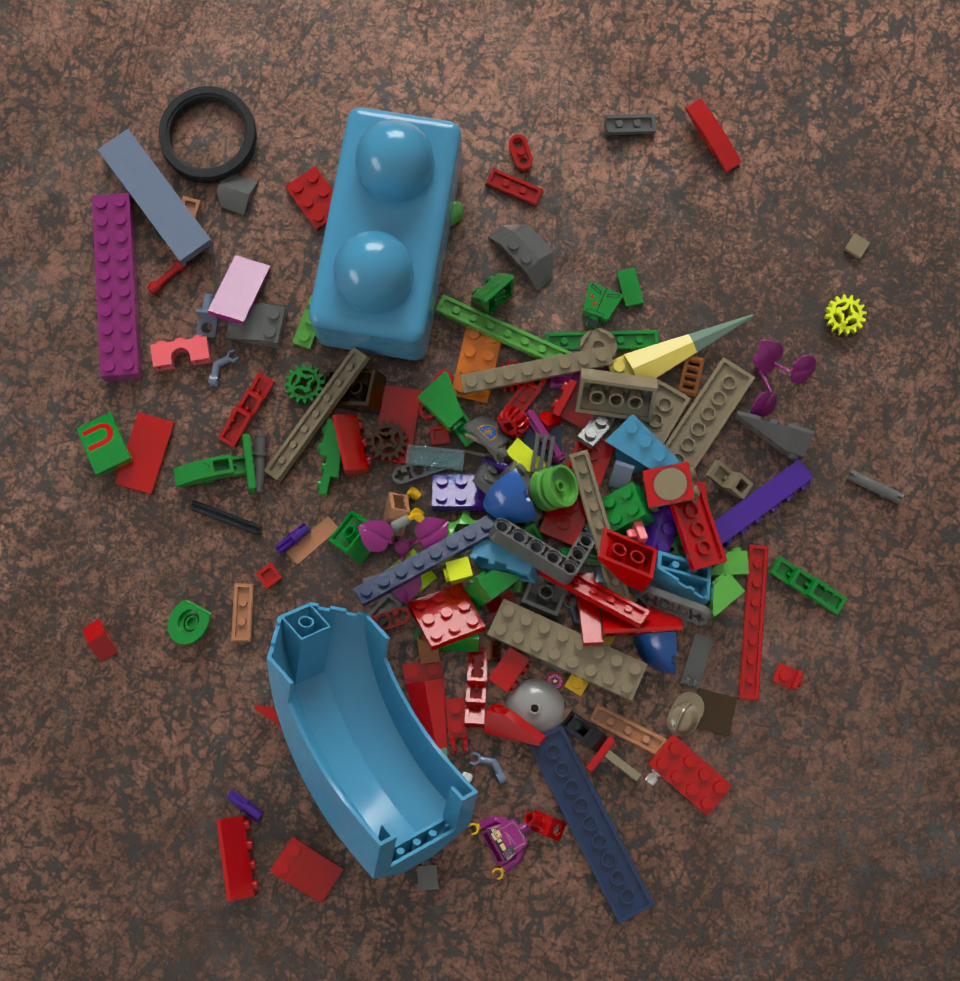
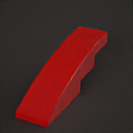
M702 98L685 107L702 140H705L712 155L716 156L724 172L742 163L724 130Z
M258 372L250 388L246 389L239 404L234 407L218 439L235 448L242 438V434H245L261 409L276 381Z
M479 647V652H469L464 727L484 728L488 647Z

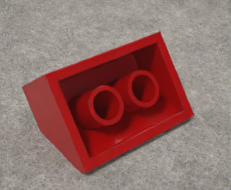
M356 414L332 415L343 468L347 478L370 473L369 467H372L370 455L366 456L365 449L368 446L366 437L362 438L361 431L364 430L362 420H358Z

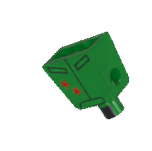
M590 282L582 313L583 316L588 318L585 326L593 330L597 328L599 322L607 325L619 307L623 295Z

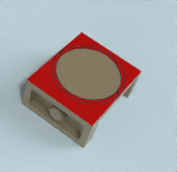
M689 461L643 471L648 507L652 513L660 511V506L692 500L694 504L698 503L697 497L700 496L698 485L694 483V478H697L695 467H692Z

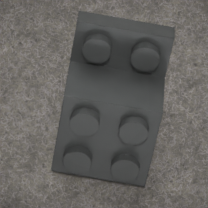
M515 460L500 474L493 465L485 461L479 467L472 480L474 484L487 494L489 489L501 477L517 469L527 488L528 497L534 503L530 494L531 475L522 464L517 463Z

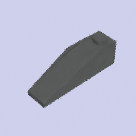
M737 411L734 419L792 461L802 460L815 432L794 424L783 426L778 420L774 419L763 421L761 416Z

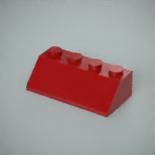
M644 606V608L650 611V615L640 629L605 610L600 612L603 637L637 636L675 631L676 634H679L683 630L681 618L650 606Z
M246 816L216 820L227 902L257 896L256 892L259 891V883L257 879H254L256 862L251 857V851L254 850L253 841L249 839L248 831H251L250 820L246 819Z

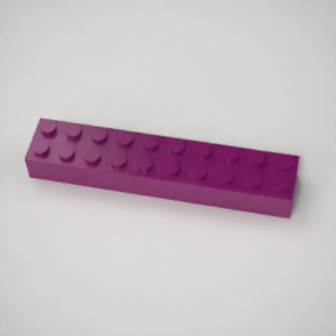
M130 193L92 196L100 377L105 382L143 379L134 200Z

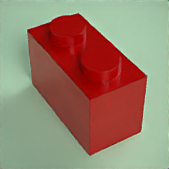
M509 647L488 677V681L506 693L509 690L513 692L519 683L517 681L519 675L522 674L524 676L530 668L528 665L529 659L512 647Z

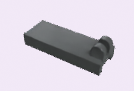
M655 114L606 115L604 127H606L605 134H655Z
M694 633L680 684L699 689L714 638Z

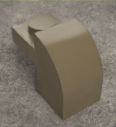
M715 460L705 475L715 483L714 486L719 490L738 499H744L753 486V483L742 473L730 470L720 460Z

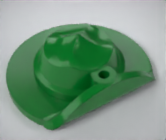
M189 600L180 602L173 609L168 620V633L171 639L180 645H190L200 640L210 625L211 612Z

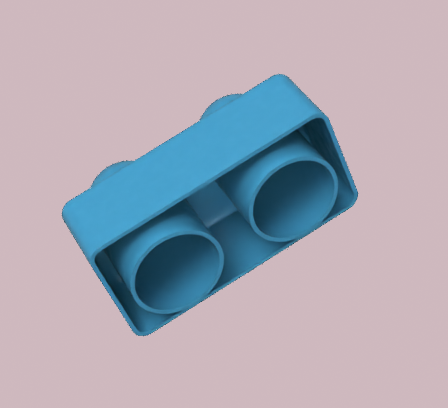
M357 107L348 114L309 309L310 322L317 340L322 345L352 350L355 347L360 352L407 360H420L426 355L463 161L461 130L454 122L364 107Z

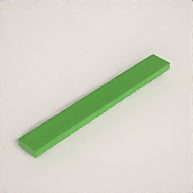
M444 294L435 310V313L536 359L572 353Z

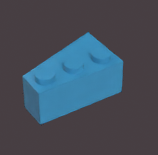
M487 539L473 548L470 557L481 572L485 571L488 573L491 570L519 575L521 579L518 581L536 583L538 578L537 568L493 541Z
M658 551L652 580L677 596L705 605L710 600L712 566L691 572L686 558Z

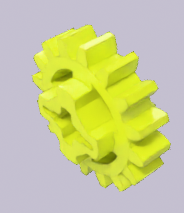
M843 294L841 299L836 296L834 301L831 300L828 305L830 307L825 309V312L828 314L824 316V319H829L826 325L833 326L832 332L838 330V335L844 332L845 336H848L850 331L852 334H855L857 329L860 330L863 327L862 324L866 321L863 317L867 312L862 311L865 306L864 304H858L860 299L854 301L853 295L847 299L846 295ZM846 309H847V312H846V313H847V315H846L847 318H846V320L844 321V318H845V317H844V312H845ZM849 323H851V324L855 323V324L852 325V326H846V325L849 324Z

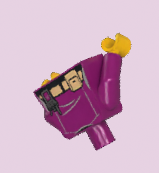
M491 816L481 820L479 824L471 823L468 827L473 825L477 827V831L471 833V835L481 833L498 866L494 867L492 873L500 870L501 875L497 877L500 880L505 871H510L520 863L525 853L524 847L528 844L525 835L531 832V828L525 822L518 825L515 819L509 820L507 817Z

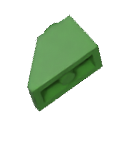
M742 548L730 549V552L725 554L727 562L715 565L711 572V578H718L722 573L724 576L728 573L733 577L747 576L749 574L747 551H742Z

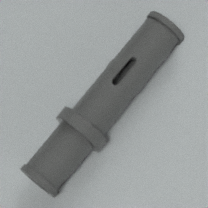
M254 435L255 444L252 455L254 457L256 493H264L267 436Z
M851 469L849 473L851 475H848L846 479L900 505L902 500L897 497L904 498L905 495L889 487L890 485H884L854 469Z

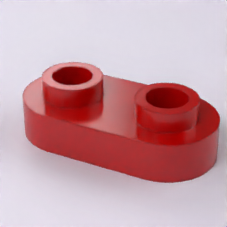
M513 135L509 140V149L515 167L520 171H527L533 164V157L528 142L523 135ZM520 144L521 147L516 148L515 145ZM525 160L527 163L523 165L520 162Z

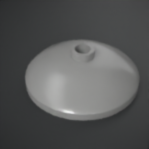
M525 680L519 683L507 698L506 708L513 710L543 734L557 728L563 719V698L558 689L545 680ZM535 704L538 706L539 709L537 712H532V705Z

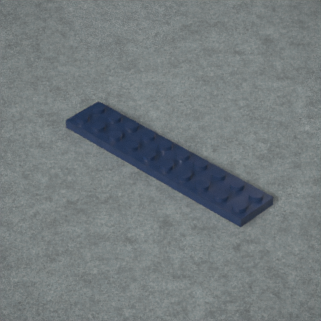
M561 725L545 733V741L540 746L528 743L527 745L620 924L655 904Z

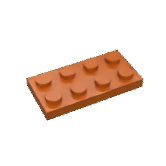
M466 327L453 381V389L456 397L459 399L488 404L491 390L464 395L460 375L496 368L501 342Z

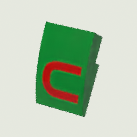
M112 412L77 428L84 450L98 477L134 461Z

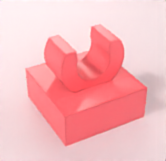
M642 521L634 522L632 529L626 531V537L643 544L648 539Z

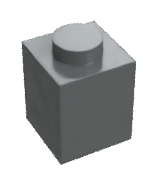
M433 860L422 862L421 865L417 866L418 890L439 889L438 865L433 864Z

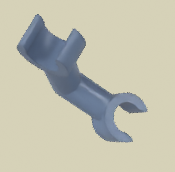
M234 349L229 350L227 356L213 363L208 381L210 386H218L220 367L230 362L237 363L240 360L239 357L230 358L232 354L236 353Z
M572 597L574 602L572 606H568L564 600V606L568 609L573 624L580 626L579 616L575 607V598Z
M477 752L471 753L478 756L477 762H469L471 765L484 764L492 766L500 784L508 781L497 759L480 756Z

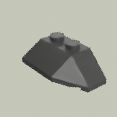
M529 224L502 225L488 237L537 292L552 280L553 250Z

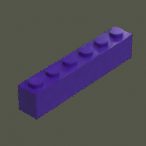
M797 460L714 521L722 545L725 547L735 541L733 537L738 533L742 536L750 530L748 526L753 522L757 525L765 519L764 514L768 511L772 514L781 507L779 503L783 500L786 502L790 501L796 496L794 492L798 489L803 491L811 485L809 481L813 476L800 460Z

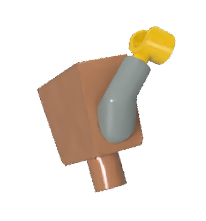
M411 487L406 495L392 492L388 494L382 521L387 522L393 528L394 535L390 539L392 541L396 539V536H403L406 525L412 523L413 519L420 523L425 518L423 516L424 512L419 508H414L410 513L408 499L411 497L416 501L421 496L420 491L415 487Z

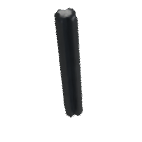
M193 500L190 504V510L255 535H260L262 531V526L204 503Z

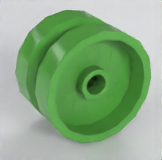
M560 464L535 471L530 479L532 500L539 509L546 512L573 505L578 496V483L572 470Z

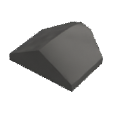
M236 174L221 180L217 188L221 208L245 216L258 182Z

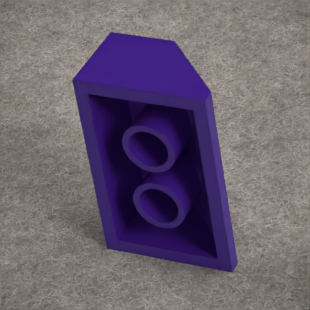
M665 505L659 507L660 511L652 513L655 521L644 527L648 536L645 544L658 549V551L669 553L677 527L670 506Z

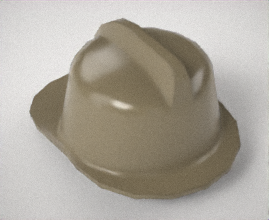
M694 692L680 694L669 711L667 727L677 737L690 736L699 724L705 708L704 702L698 694Z

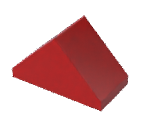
M101 619L83 628L87 644L100 662L119 653Z

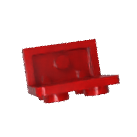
M570 379L569 382H564L560 390L563 394L560 399H555L551 407L554 409L552 413L584 429L595 415L575 412L579 383Z

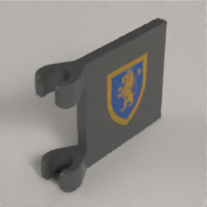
M487 413L467 423L464 428L492 453L497 463H502L504 461L502 457H506L508 452L500 447L506 443L510 447L517 438L514 439L511 435L507 437L505 432H501L502 428L497 426L498 423Z

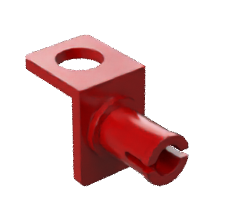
M534 810L533 813L527 812L524 816V822L530 826L531 830L560 841L566 826L565 822L537 810ZM559 824V831L554 835L553 830Z

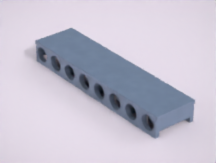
M126 129L98 149L109 167L183 267L186 265V262L209 246H214L209 236L129 129Z

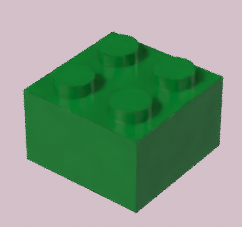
M634 482L602 498L610 528L614 532L625 536L627 535L626 531L632 529L634 522L642 521L645 527L655 521L648 507L643 489Z

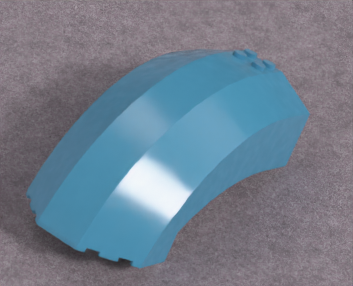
M310 602L278 616L267 655V668L272 697L284 737L296 766L322 814L373 879L404 873L436 855L470 825L478 791L438 748L412 710L386 657L390 637L366 612L358 611L357 614L346 612V608L335 606L325 608L320 607L319 603Z

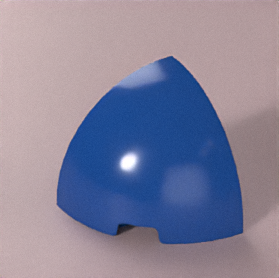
M517 469L501 477L489 489L484 498L483 507L497 519L504 518L511 523H523L536 519L533 503L528 497L527 488Z
M676 631L649 633L633 637L639 656L648 666L662 673L675 674V657L677 655Z

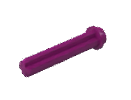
M528 410L525 416L530 418L528 422L535 434L551 436L534 410ZM547 440V443H546V450H547V451H548V449H549L550 440ZM554 441L552 462H555L557 465L566 458L564 456L565 453L561 452Z

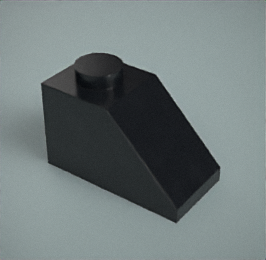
M573 711L569 713L561 724L565 731L595 753L608 738L596 726Z

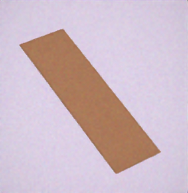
M327 516L311 530V533L302 538L298 545H293L286 553L298 565L328 539L338 526Z

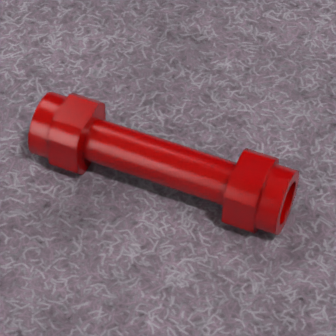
M179 260L173 262L174 266L156 282L153 280L147 286L148 290L153 295L158 294L161 291L160 287L179 271L182 273L188 265L183 266Z

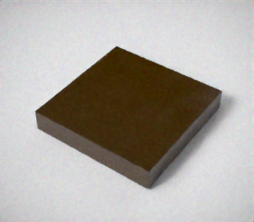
M699 688L697 694L702 698L705 709L697 729L729 736L738 698Z

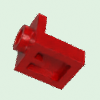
M778 663L771 681L790 690H795L802 685L804 680L802 676L803 671Z

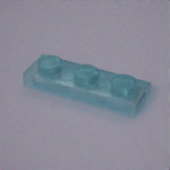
M408 444L405 463L407 465L463 471L465 451Z

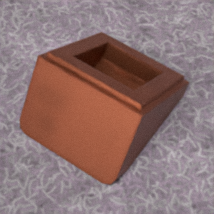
M488 640L487 661L500 662L501 642Z

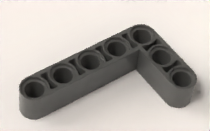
M504 518L495 520L488 533L490 540L565 585L572 582L595 543L594 537L591 534L583 532L578 536L565 556Z

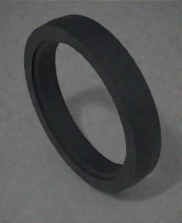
M214 86L196 87L178 95L165 109L158 131L162 153L171 167L183 177L201 183L220 182L240 172L250 161L257 140L255 120L247 105L234 93ZM205 101L220 102L233 108L242 118L245 128L244 140L238 153L230 161L214 168H198L185 163L176 155L171 142L172 129L179 115L190 106Z

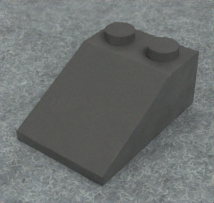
M254 303L244 326L228 322L225 339L280 349L288 312L285 307Z
M538 575L536 583H528L520 606L555 622L568 590Z

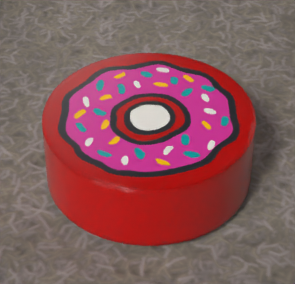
M551 672L545 679V681L554 685L558 691L563 688L565 683L563 675L559 672Z

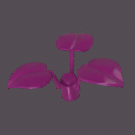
M760 340L758 353L753 357L752 363L760 369L758 373L761 375L768 392L764 391L758 395L750 414L763 418L769 415L777 404V397L772 394L773 391L764 373H770L776 366L788 373H792L790 380L793 383H802L815 370V358L811 355H803L795 361L793 369H788L776 363L783 355V346L776 341Z
M425 517L422 522L417 523L415 526V535L419 539L409 541L405 538H398L396 541L390 540L394 535V530L390 524L380 520L364 522L358 526L362 542L369 551L382 552L387 548L388 543L394 544L395 550L401 555L403 562L405 554L410 551L411 544L421 542L422 546L426 549L445 539L448 533V521L435 517ZM421 576L392 591L395 597L403 603H408L419 593L422 587Z

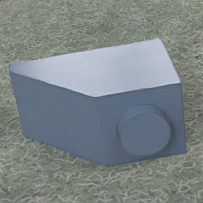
M616 460L607 486L610 493L629 484L635 466Z

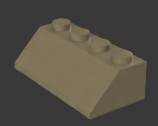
M581 368L575 412L628 419L632 414H635L641 421L651 422L658 390L657 378Z

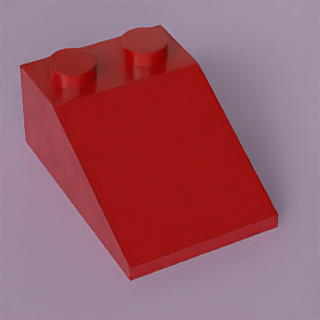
M604 527L597 559L625 585L643 592L653 579L658 549Z
M293 836L270 872L318 902L323 903L344 869L296 836Z

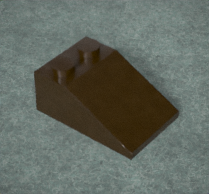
M337 368L327 369L325 378L326 384L331 379L333 374L336 372ZM362 369L335 408L380 413L387 377L376 369Z

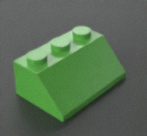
M722 573L711 583L710 600L706 603V607L712 612L710 620L745 592L730 573L726 576Z

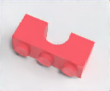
M195 335L191 339L176 338L172 342L157 341L155 344L150 345L152 363L156 371L175 369V358L180 353L190 354V360L194 366L213 363L210 341L204 335Z

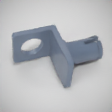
M204 294L202 309H196L195 311L199 317L197 335H204L207 338L216 337L218 323L217 317L208 315V309L215 297L213 294ZM206 323L212 325V331L209 333L202 331V326Z

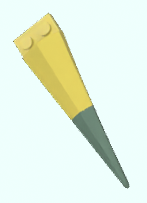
M753 315L626 353L614 359L613 366H609L608 369L610 372L659 378L703 348L752 319Z

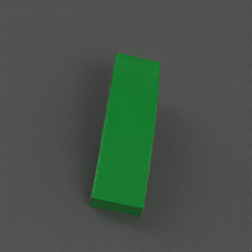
M781 556L776 558L768 572L795 591L836 615L840 613L848 599L819 578H814Z

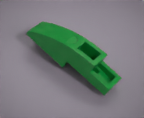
M331 418L327 419V423H323L322 434H324L323 441H319L317 449L320 457L326 459L321 465V472H323L322 480L319 479L317 483L319 495L325 498L329 496L332 480L340 481L342 467L335 427Z
M231 454L191 462L173 469L176 488L212 483L216 479L246 475L243 455L231 456Z

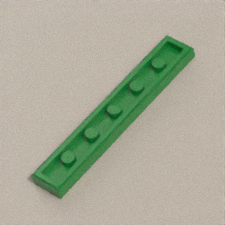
M658 330L609 331L616 339L617 351L639 350L659 343ZM586 332L545 333V341L568 351H580L579 345Z

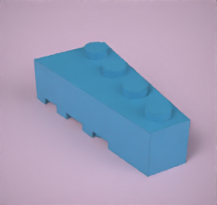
M632 414L605 440L649 469L682 463L635 414Z

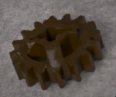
M384 420L382 426L376 423L377 429L371 428L372 435H367V439L371 440L367 443L368 447H372L369 450L370 454L375 453V459L381 457L382 462H385L386 458L392 462L393 457L399 460L398 454L404 455L405 451L403 448H408V444L404 442L408 440V436H403L406 433L405 429L399 430L400 424L398 423L394 426L393 421H390L388 425ZM397 435L400 437V445L395 441ZM376 438H377V440L380 442V444L378 445V448H376V446H375V439H376ZM390 438L392 444L386 443L385 445L383 439L388 440Z

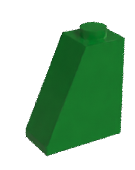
M444 371L418 396V400L451 433L463 426L464 417L449 375Z

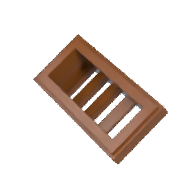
M691 356L684 361L678 391L696 398L705 361L704 358ZM688 363L699 365V367L688 365ZM687 370L695 371V372H697V375H696V374L687 373L686 371H687ZM685 377H686V378H690V379H694V380H696V381H695V382L687 381V380H685ZM683 385L694 387V390L683 388Z

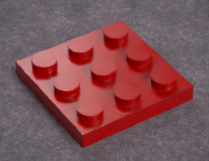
M462 583L408 602V608L431 651L486 631V626Z

